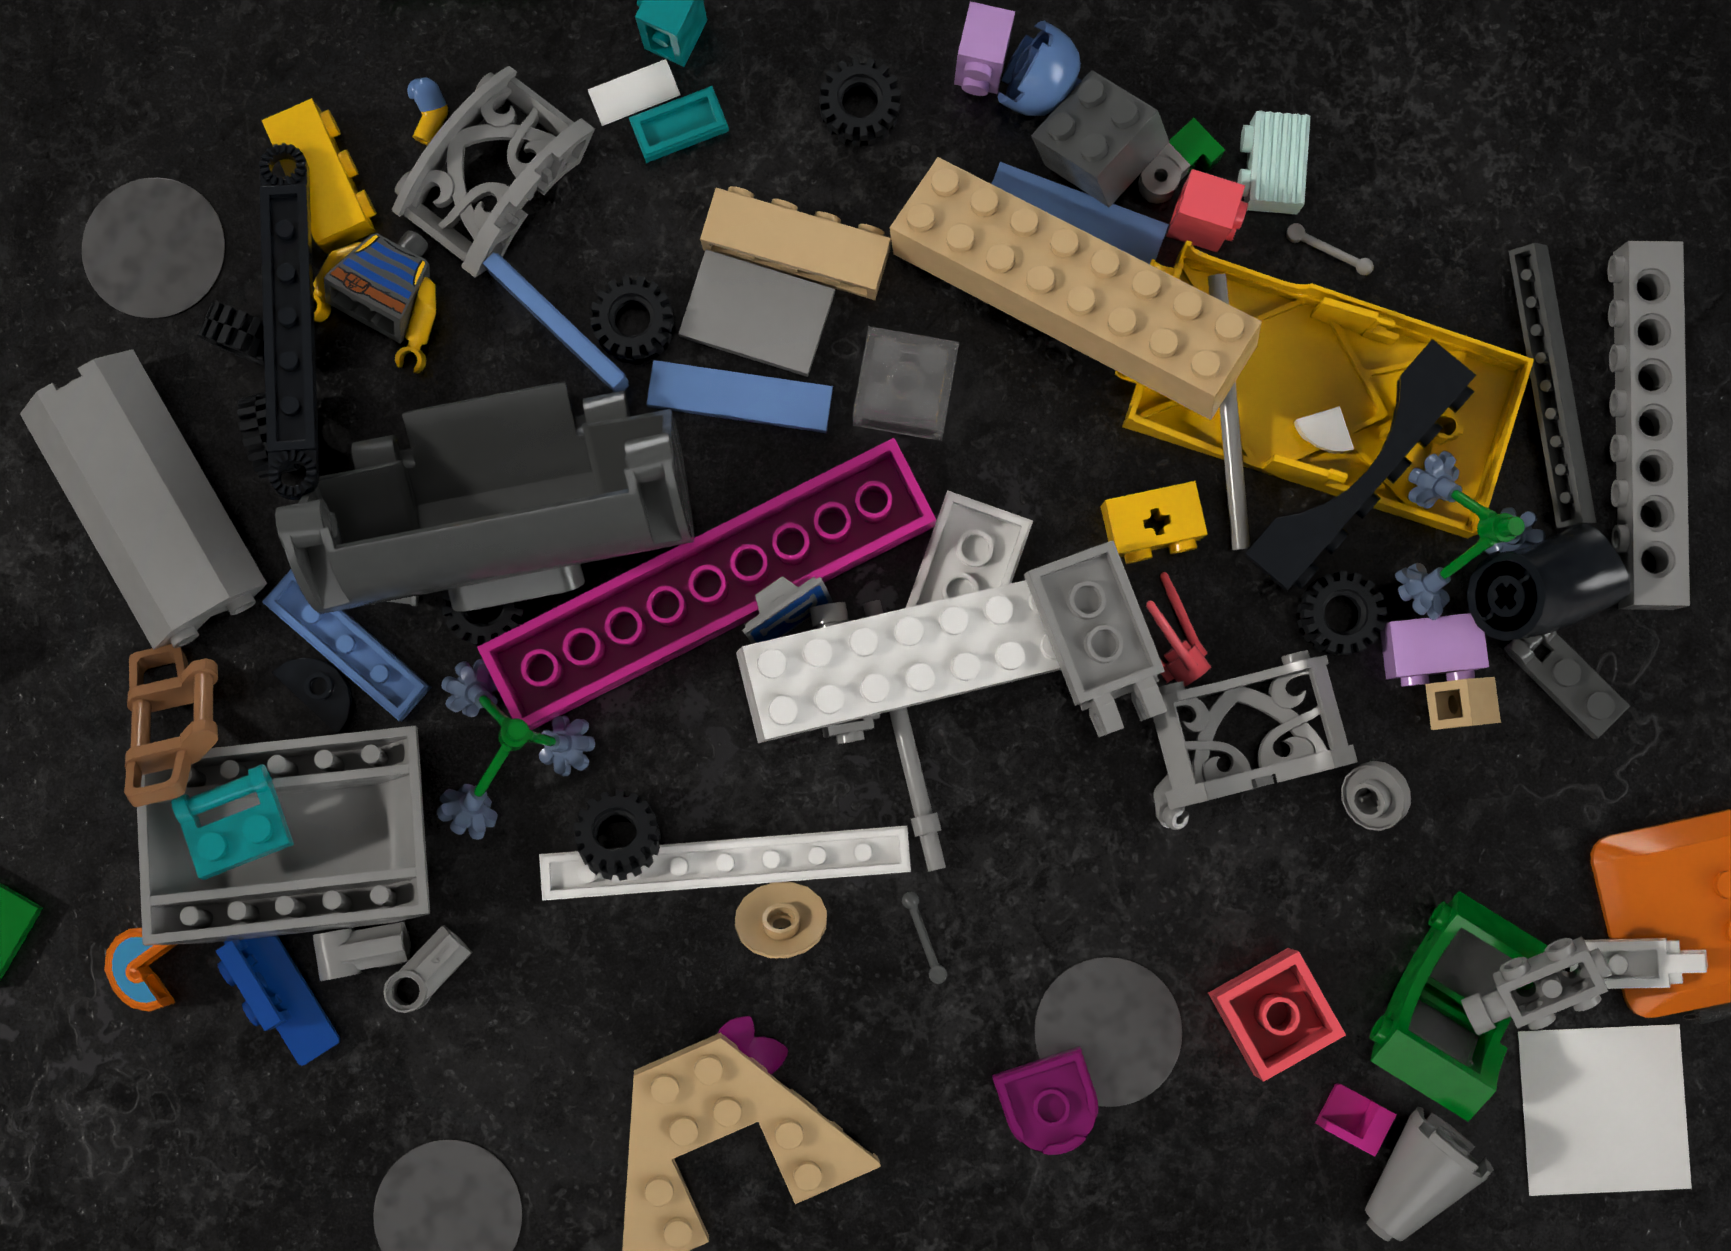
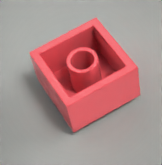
M1291 948L1281 951L1208 992L1253 1075L1263 1082L1346 1036L1300 952Z

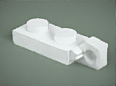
M1667 938L1584 940L1589 951L1599 948L1612 974L1603 978L1607 989L1670 988L1671 984L1683 983L1682 973H1706L1708 969L1706 950H1680L1679 940H1667ZM1578 963L1570 966V972L1578 967Z

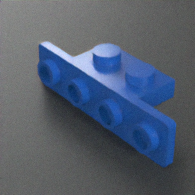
M278 936L224 941L225 945L216 950L221 959L217 964L218 969L225 981L232 987L237 985L246 1001L242 1003V1007L248 1019L256 1027L261 1025L264 1031L276 1028L299 1065H306L340 1043V1036Z

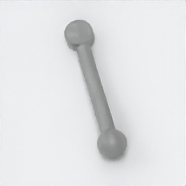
M1299 223L1291 224L1286 231V237L1290 242L1298 243L1302 241L1356 267L1360 275L1365 276L1373 271L1374 265L1369 258H1356L1305 233L1304 227Z

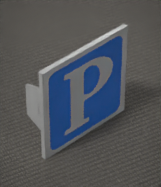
M782 576L755 595L760 614L744 624L746 628L742 631L751 644L783 637L811 617L809 608L829 604L833 600L821 577L817 579L813 577L798 587Z

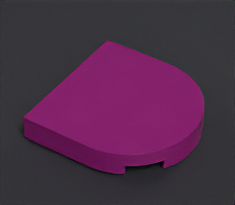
M1080 1046L992 1075L1011 1132L1016 1139L1030 1149L1047 1155L1067 1153L1079 1147L1093 1129L1098 1114V1099Z

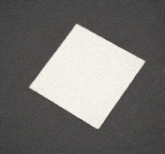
M1680 1024L1518 1031L1529 1196L1692 1189Z

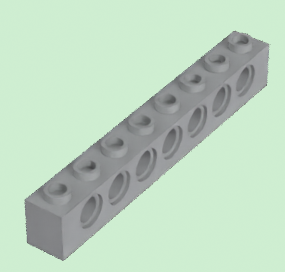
M1627 241L1613 252L1607 268L1608 280L1614 285V300L1609 305L1608 321L1609 325L1614 327V344L1609 352V367L1612 372H1615V389L1610 396L1609 408L1611 415L1616 417V434L1611 439L1610 455L1612 461L1616 462L1617 479L1613 481L1611 487V502L1614 507H1617V525L1613 528L1611 542L1626 568L1631 591L1627 598L1618 602V608L1631 610H1675L1690 606L1683 241ZM1637 282L1643 283L1649 288L1651 292L1650 301L1643 299L1639 295ZM1638 327H1643L1649 331L1652 337L1651 346L1644 344L1639 339ZM1639 371L1645 372L1652 379L1653 387L1651 391L1644 389L1640 385L1638 380ZM1640 416H1644L1651 421L1653 425L1652 436L1646 435L1640 429ZM1641 461H1645L1652 466L1654 470L1652 482L1646 480L1641 475ZM1642 506H1646L1653 511L1655 516L1653 527L1647 526L1642 521L1640 515ZM1644 551L1652 554L1655 559L1656 567L1653 573L1645 570L1642 565L1641 557Z

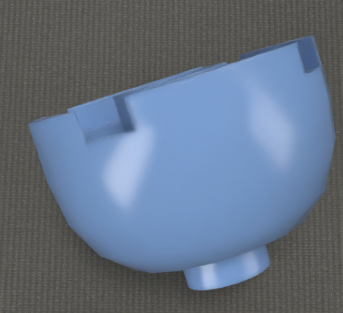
M1040 21L1035 27L1041 31L1034 39L1028 35L1023 38L1003 74L1001 81L1006 84L1010 83L1006 95L998 91L997 96L999 103L1026 116H1045L1052 113L1082 81L1077 78L1081 65L1079 52L1070 37L1050 23Z

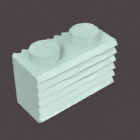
M1261 110L1256 111L1250 125H1243L1240 152L1247 153V168L1240 169L1237 183L1245 185L1242 197H1244V202L1248 203L1247 210L1298 214L1304 206L1310 115L1273 113Z

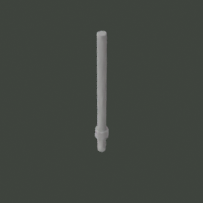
M1226 274L1208 276L1209 295L1229 304ZM1235 381L1219 408L1232 550L1250 548V535Z
M880 600L863 604L866 617L883 614ZM907 707L889 711L915 818L911 819L915 837L920 836L928 872L946 868L937 832L942 829L938 813L932 812Z

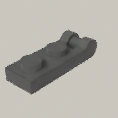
M1557 631L1535 637L1511 640L1504 647L1506 653L1592 739L1599 738L1630 707L1557 634ZM1540 644L1549 651L1541 660L1533 652Z

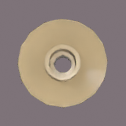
M774 882L757 887L743 898L736 910L735 929L741 943L753 953L767 958H790L807 952L820 941L827 926V910L821 897L809 887L794 882Z

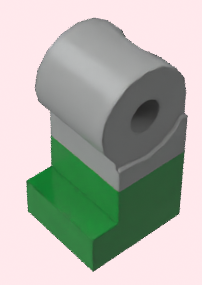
M1195 118L1174 135L1162 151L1141 172L1138 180V189L1142 197L1148 202L1159 204L1168 201L1176 192L1179 182L1198 164L1207 173L1221 160L1225 149Z

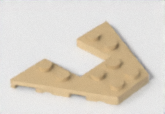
M718 1033L634 1070L622 1251H690L708 1243L709 1234L674 1158L756 1122L760 1124L795 1204L881 1167L880 1160L876 1154H871L844 1133L843 1128L834 1121H829L820 1114L815 1106L792 1088H787L769 1074L768 1070L758 1061L741 1052L738 1046L722 1033Z

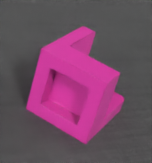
M1337 1083L1334 1085L1315 1123L1326 1131L1375 1157L1397 1114Z

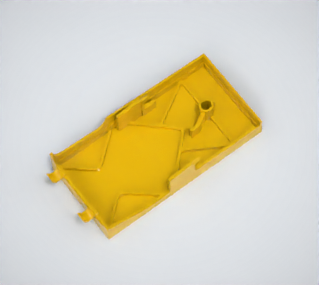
M1188 240L1180 251L1174 268L1163 266L1157 263L1155 259H1151L1150 265L1209 294L1208 276L1226 274L1229 305L1262 321L1257 347L1236 379L1244 467L1338 496L1349 489L1365 474L1379 455L1391 428L1396 406L1397 380L1432 339L1475 373L1476 376L1468 384L1475 392L1456 413L1449 407L1437 420L1443 426L1440 432L1425 449L1417 443L1405 456L1412 462L1394 484L1386 478L1374 491L1381 499L1373 508L1467 539L1478 534L1477 526L1480 521L1478 515L1457 501L1449 502L1438 499L1428 509L1411 502L1408 498L1409 492L1418 485L1409 482L1408 477L1414 468L1426 470L1424 462L1429 455L1436 454L1439 456L1441 452L1448 451L1455 457L1456 462L1454 466L1459 469L1458 479L1454 482L1462 487V493L1484 507L1489 508L1534 362L1533 358L1313 283L1295 284L1203 253L1196 249L1192 242ZM1115 371L1117 377L1136 384L1122 426L1123 428L1224 460L1220 408H1218L1210 420ZM1340 406L1354 450L1345 454H1332L1321 450L1305 441L1297 432L1293 422L1296 419Z

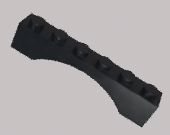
M1432 339L1397 380L1396 406L1391 428L1379 455L1367 472L1349 489L1327 503L1299 514L1276 518L1244 556L1286 592L1293 584L1301 590L1319 570L1312 563L1324 549L1332 555L1350 534L1343 527L1353 515L1356 514L1363 519L1381 499L1374 493L1381 483L1387 478L1394 484L1411 465L1412 462L1405 457L1417 443L1425 449L1440 432L1443 426L1437 420L1449 407L1456 413L1475 392L1468 384L1476 374Z

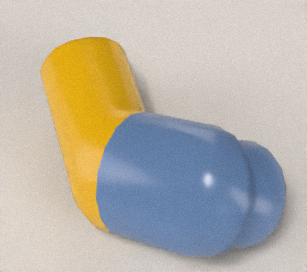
M427 77L415 78L409 83L407 94L410 99H414L422 116L412 137L428 146L443 126L448 115V106L437 83Z

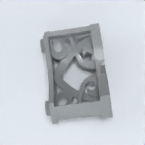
M507 66L495 75L491 72L487 73L480 80L475 92L444 123L425 148L412 170L405 173L395 187V193L398 196L393 205L392 212L399 217L402 215L407 217L463 261L461 267L473 277H477L487 270L483 262L493 252L500 254L502 257L504 256L514 235L529 215L522 210L524 205L534 197L533 194L537 190L545 195L559 179L580 164L595 131V128L582 118L573 122L515 77L517 71L510 66ZM508 100L525 113L527 117L521 125H517V114L512 106L505 114H498L495 110ZM485 119L487 124L478 125ZM539 124L549 133L535 129V127ZM510 140L507 149V161L516 178L513 183L507 186L497 182H486L475 186L467 192L464 176L465 147L485 141ZM524 142L527 143L524 147L525 153L532 152L536 154L530 163H521L518 160L519 152ZM446 162L448 173L441 171ZM434 186L440 187L441 191L440 196L433 201L436 207H447L453 201L455 204L454 208L443 220L423 205L431 188ZM492 195L497 198V204L491 212L484 211L485 204L483 201L477 204L475 210L473 208L479 200L486 196ZM461 219L473 237V243L454 229Z
M1305 650L1282 656V666L1189 689H1185L1183 681L1158 687L1167 712L1156 715L1153 719L1172 787L1171 791L1165 792L1169 810L1274 784L1272 774H1275L1277 783L1357 763L1353 744L1348 745L1326 666L1329 664L1327 655L1310 658L1309 651ZM1309 675L1318 706L1299 715L1291 708L1298 706L1304 700L1306 690L1297 696H1292L1287 693L1286 684L1295 677ZM1272 680L1268 695L1245 687ZM1222 693L1210 707L1209 711L1205 704L1198 699ZM1236 702L1255 708L1280 723L1263 738L1258 750L1259 768L1251 770L1248 760L1237 748L1225 742L1213 741L1218 726ZM1184 706L1191 709L1193 713L1192 722H1180L1176 707ZM1318 715L1321 716L1330 750L1327 749L1323 740L1307 721ZM1182 727L1192 733L1198 732L1196 741H1185ZM1289 731L1294 737L1287 738L1282 742L1289 745L1290 753L1286 757L1278 756L1273 750V744L1281 735ZM1188 751H1193L1192 764ZM1210 751L1224 753L1230 758L1231 765L1228 771L1221 772L1218 769L1217 761L1221 757L1209 758Z

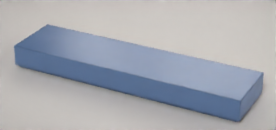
M1002 162L999 163L992 181V185L1150 264L1151 259L1156 260L1169 226L1167 223L1115 204L1107 207L1089 194Z
M493 252L483 262L490 275L613 392L625 391L629 387L626 375L500 254Z
M653 360L646 405L649 408L671 409V411L827 433L833 386Z
M291 569L262 601L398 721H403L432 688L344 610L319 614L304 597Z

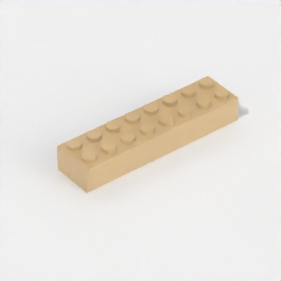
M937 157L890 226L894 255L1210 420L1215 415L1258 344L1262 321Z

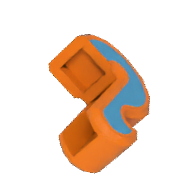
M142 927L128 929L115 937L106 951L104 971L112 990L122 1002L133 1009L148 1012L175 1003L172 995L149 965L178 944L145 946L142 943Z

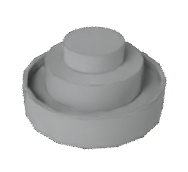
M1370 761L1360 764L1345 777L1341 787L1342 803L1347 814L1355 823L1369 830L1381 831L1393 827L1407 815L1411 805V791L1406 779L1395 767L1385 762Z

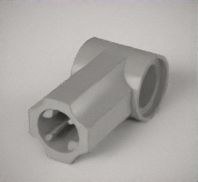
M405 921L355 930V927L313 935L320 981L361 974V970L402 964V962H407L411 959V942Z
M442 925L398 972L388 978L383 991L386 1003L396 1012L402 1013L422 1008L428 1003L439 987L473 952L455 933L450 931L445 925ZM405 977L412 978L419 985V997L412 1004L403 1002L397 993L398 984Z

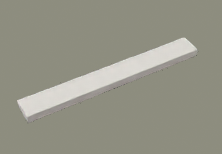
M907 825L659 845L658 855L653 854L654 862L649 868L643 865L641 867L642 874L635 877L631 872L627 874V880L619 881L617 875H613L612 880L604 879L600 872L597 875L590 871L588 865H585L578 851L539 854L542 901L911 872ZM611 848L610 850H617L622 848Z

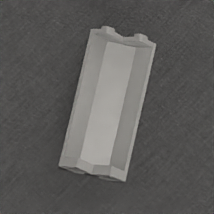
M131 349L92 359L78 368L82 376L72 380L64 387L58 388L56 384L51 383L38 390L20 415L153 650L170 643L174 648H179L195 640L199 636L197 630L211 616L227 610L231 615H236L252 607L256 603L254 596L267 585V582L137 355Z

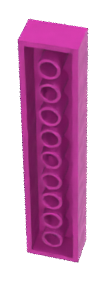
M892 438L695 537L694 542L681 544L477 648L512 719L523 720L527 723L529 729L533 730L553 720L555 717L561 716L753 619L760 614L755 595L783 576L798 587L813 577L816 579L821 577L823 582H826L934 528L936 518L895 438Z

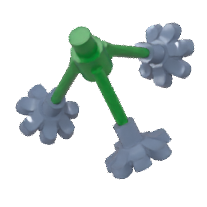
M1448 451L1441 452L1439 456L1436 454L1429 455L1424 462L1425 471L1420 468H1414L1410 472L1409 482L1418 486L1409 492L1408 498L1411 502L1426 509L1431 508L1438 499L1449 502L1457 501L1478 515L1480 521L1477 526V532L1480 538L1475 545L1445 568L1438 567L1428 574L1423 564L1415 563L1395 573L1397 581L1404 584L1398 587L1401 599L1409 601L1413 598V609L1420 615H1424L1427 612L1431 620L1438 619L1443 613V608L1450 601L1449 594L1441 589L1450 582V576L1483 551L1489 555L1498 552L1515 551L1542 542L1546 538L1543 530L1532 528L1538 519L1533 512L1526 511L1521 517H1517L1516 510L1513 507H1506L1501 510L1500 514H1497L1495 511L1484 507L1462 493V487L1454 482L1459 476V469L1454 466L1456 459Z
M478 659L473 669L467 661L460 662L455 667L456 674L459 677L447 676L443 679L441 685L443 690L453 694L446 700V706L449 710L455 713L462 710L464 715L474 717L477 716L480 708H485L501 726L498 735L501 747L478 785L463 784L458 791L447 789L440 796V801L443 804L437 809V815L441 821L453 819L450 829L454 833L462 835L466 828H468L470 836L476 840L484 837L485 826L494 827L498 815L494 810L490 809L492 801L487 796L486 790L510 751L521 749L526 742L542 744L545 748L539 753L540 761L546 765L554 763V771L557 774L568 776L571 772V766L582 771L589 765V759L583 754V751H592L595 747V739L592 736H583L589 729V723L585 719H575L570 723L567 716H557L552 722L553 730H543L542 733H537L530 730L527 723L523 720L509 718L496 705L498 701L492 692L497 690V687L483 659Z

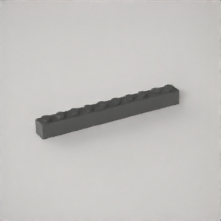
M1532 243L1508 252L1526 355L1534 359L1530 378L1557 529L1571 528L1578 523H1596L1548 245Z

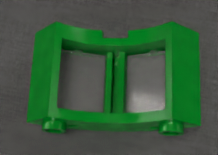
M1458 891L1448 904L1441 902L1433 911L1428 925L1431 926L1430 930L1410 960L1384 1015L1373 1026L1369 1038L1374 1041L1371 1062L1469 1122L1496 1092L1499 1072L1508 1049L1500 1041L1512 1017L1496 1022L1495 1029L1477 1035L1466 1015L1461 1000L1478 992L1481 996L1496 991L1493 973L1500 971V967L1504 963L1517 957L1529 959L1545 952V948L1548 945ZM1534 982L1524 985L1518 989L1528 990L1533 986Z

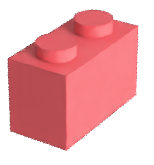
M1192 169L1178 196L1166 237L1181 242L1188 240L1194 246L1218 252L1225 240L1232 242L1236 230L1241 228L1248 207L1247 202L1241 201L1245 185Z

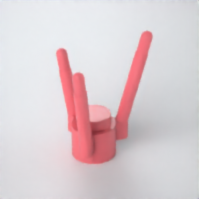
M1162 572L1160 579L1187 640L1181 642L1153 601H1148L1146 607L1173 647L1164 654L1168 663L1161 660L1165 672L1160 674L1167 683L1176 679L1177 682L1183 681L1186 687L1205 674L1211 668V665L1204 657L1208 652L1199 641L1168 573Z

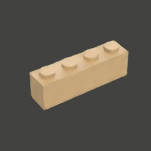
M730 186L728 191L719 188L715 189L700 237L703 251L706 249L827 287L876 300L891 249V238L884 236L883 230L867 224H859L858 228L841 224L839 217L826 212L817 211L814 216L799 212L796 205L781 199H772L771 203L754 199L755 195L752 192L740 187Z

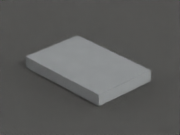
M706 249L678 335L686 340L808 377L835 295V289Z

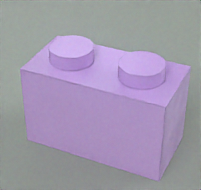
M970 1L957 55L954 85L962 86L963 91L972 95L986 96L988 92L998 94L1010 43L1015 11Z
M1471 613L1439 616L1436 620L1421 618L1392 621L1386 623L1383 631H1380L1386 680L1400 678L1401 687L1430 684L1429 675L1446 673L1447 681L1475 678L1474 670L1489 667L1485 632L1476 625Z

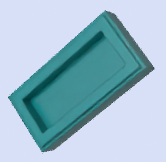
M713 86L629 117L646 163L729 132L728 124Z

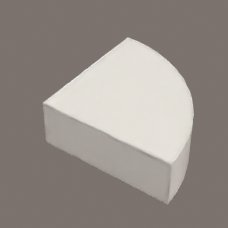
M1340 406L1296 419L1293 422L1299 435L1305 441L1321 450L1332 454H1345L1354 450Z

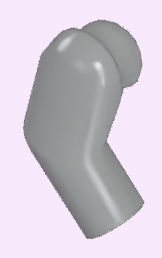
M1167 774L1154 789L1156 817L1162 826L1172 830H1179L1188 823L1189 813L1185 811L1184 807L1169 810L1165 792L1171 791L1172 787L1169 775Z

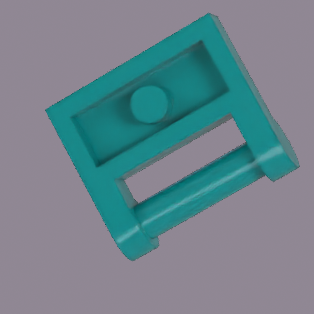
M264 764L249 769V775L192 797L185 794L172 799L171 803L174 814L181 825L199 879L206 880L294 845L273 781ZM254 792L257 793L260 801L259 805L201 826L198 814Z

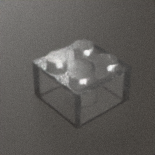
M869 326L852 416L853 426L942 441L959 342Z

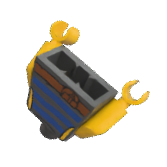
M410 230L404 233L397 244L380 234H371L362 243L356 242L332 251L313 282L315 287L313 299L317 302L314 321H325L331 313V306L400 344L406 338L409 340L407 347H402L395 355L397 367L402 368L405 356L413 352L417 357L414 373L418 374L423 371L427 360L425 354L420 349L422 345L428 343L436 316V286L430 279V264L422 258L428 249L426 240L418 233Z

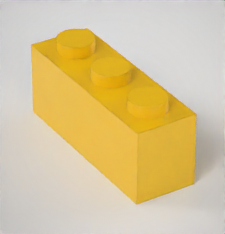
M311 98L261 120L272 145L292 144L297 149H300L308 163L311 234L317 245L326 254L376 232L370 220V217L376 215L375 209L366 191H357L352 177L358 175L357 168L347 149L340 152L334 137L341 135L329 109L322 112ZM290 159L280 160L286 176L290 177L292 172L295 173L294 169L297 168L295 161Z

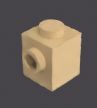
M1495 677L1469 678L1425 684L1431 730L1501 723Z

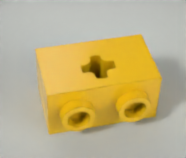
M1196 481L1107 499L1100 506L1108 542L1114 541L1119 556L1125 558L1126 564L1153 558L1151 551L1169 547L1170 554L1197 549L1196 541L1208 535ZM1151 514H1153L1156 521L1164 520L1165 526L1158 532V535L1155 534L1153 528L1145 529L1144 523L1151 517Z

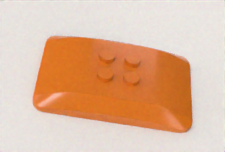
M1731 809L1612 834L1599 839L1593 845L1590 860L1609 939L1667 938V940H1679L1680 950H1706L1707 972L1682 973V984H1671L1670 988L1621 989L1627 1007L1639 1016L1656 1018L1730 1003Z

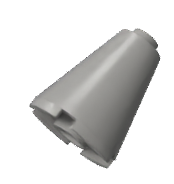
M1417 1107L1410 1115L1365 1207V1211L1370 1217L1367 1225L1386 1241H1390L1392 1237L1403 1241L1487 1180L1494 1169L1486 1157L1478 1163L1470 1155L1475 1146L1455 1128L1433 1113L1425 1119L1424 1109Z

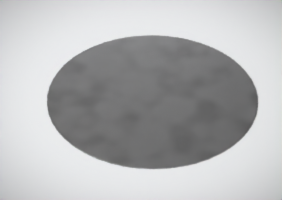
M167 178L138 179L113 190L92 212L82 239L83 266L94 290L105 302L115 309L141 318H162L175 315L200 301L215 283L221 271L225 253L223 228L211 204L190 186Z
M1095 958L1072 966L1058 976L1047 989L1037 1010L1035 1043L1040 1059L1080 1046L1097 1095L1098 1106L1116 1107L1131 1104L1145 1098L1159 1088L1167 1079L1180 1053L1182 1022L1173 995L1167 986L1150 970L1135 962L1121 958Z
M460 1140L429 1142L403 1155L383 1178L374 1204L375 1235L381 1251H513L522 1224L520 1194L508 1169L486 1149Z

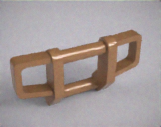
M172 644L154 650L151 648L138 651L129 657L127 707L132 711L131 745L125 754L126 778L124 794L133 807L181 797L186 791L191 764L200 761L218 741V725L213 721V685L218 680V665L215 661L204 658L192 661L188 666L187 658L181 647L174 648ZM171 663L176 664L178 677L144 684V673L146 670ZM194 703L193 722L185 728L179 737L150 743L151 712ZM173 768L172 776L169 780L141 787L142 775Z

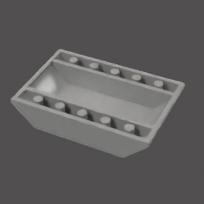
M417 726L211 748L200 761L191 764L186 791L183 795L188 794L192 797L249 775V769L264 764L273 781L294 845L206 880L198 878L181 825L172 808V799L137 807L142 943L145 946L215 943L395 923L430 914ZM173 768L142 775L141 787L169 780L172 776ZM254 792L200 813L198 817L201 826L259 805L260 801L257 793Z

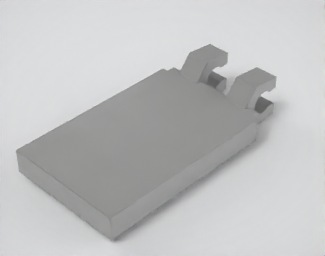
M1113 540L1032 569L1024 574L1075 706L1080 705L1082 711L1089 709V716L1098 737L1124 728L1114 699L1131 693L1132 702L1140 721L1167 712L1157 682H1159L1157 675L1165 672Z

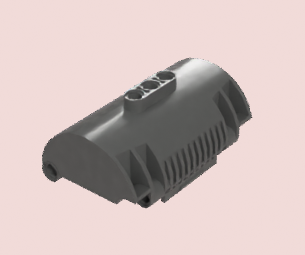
M565 381L406 411L402 413L411 448L401 449L395 435L353 442L352 458L355 470L320 476L315 491L303 495L299 503L277 507L275 518L278 536L285 549L297 584L308 603L319 614L448 590L453 610L462 612L572 591L582 586L585 582L581 567L583 563L694 542L692 508L676 418H673L671 409L631 416L625 391L583 398L584 414L575 416Z

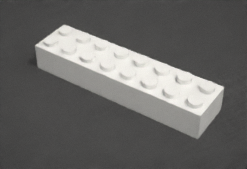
M1026 580L742 646L736 652L758 743L1061 670Z

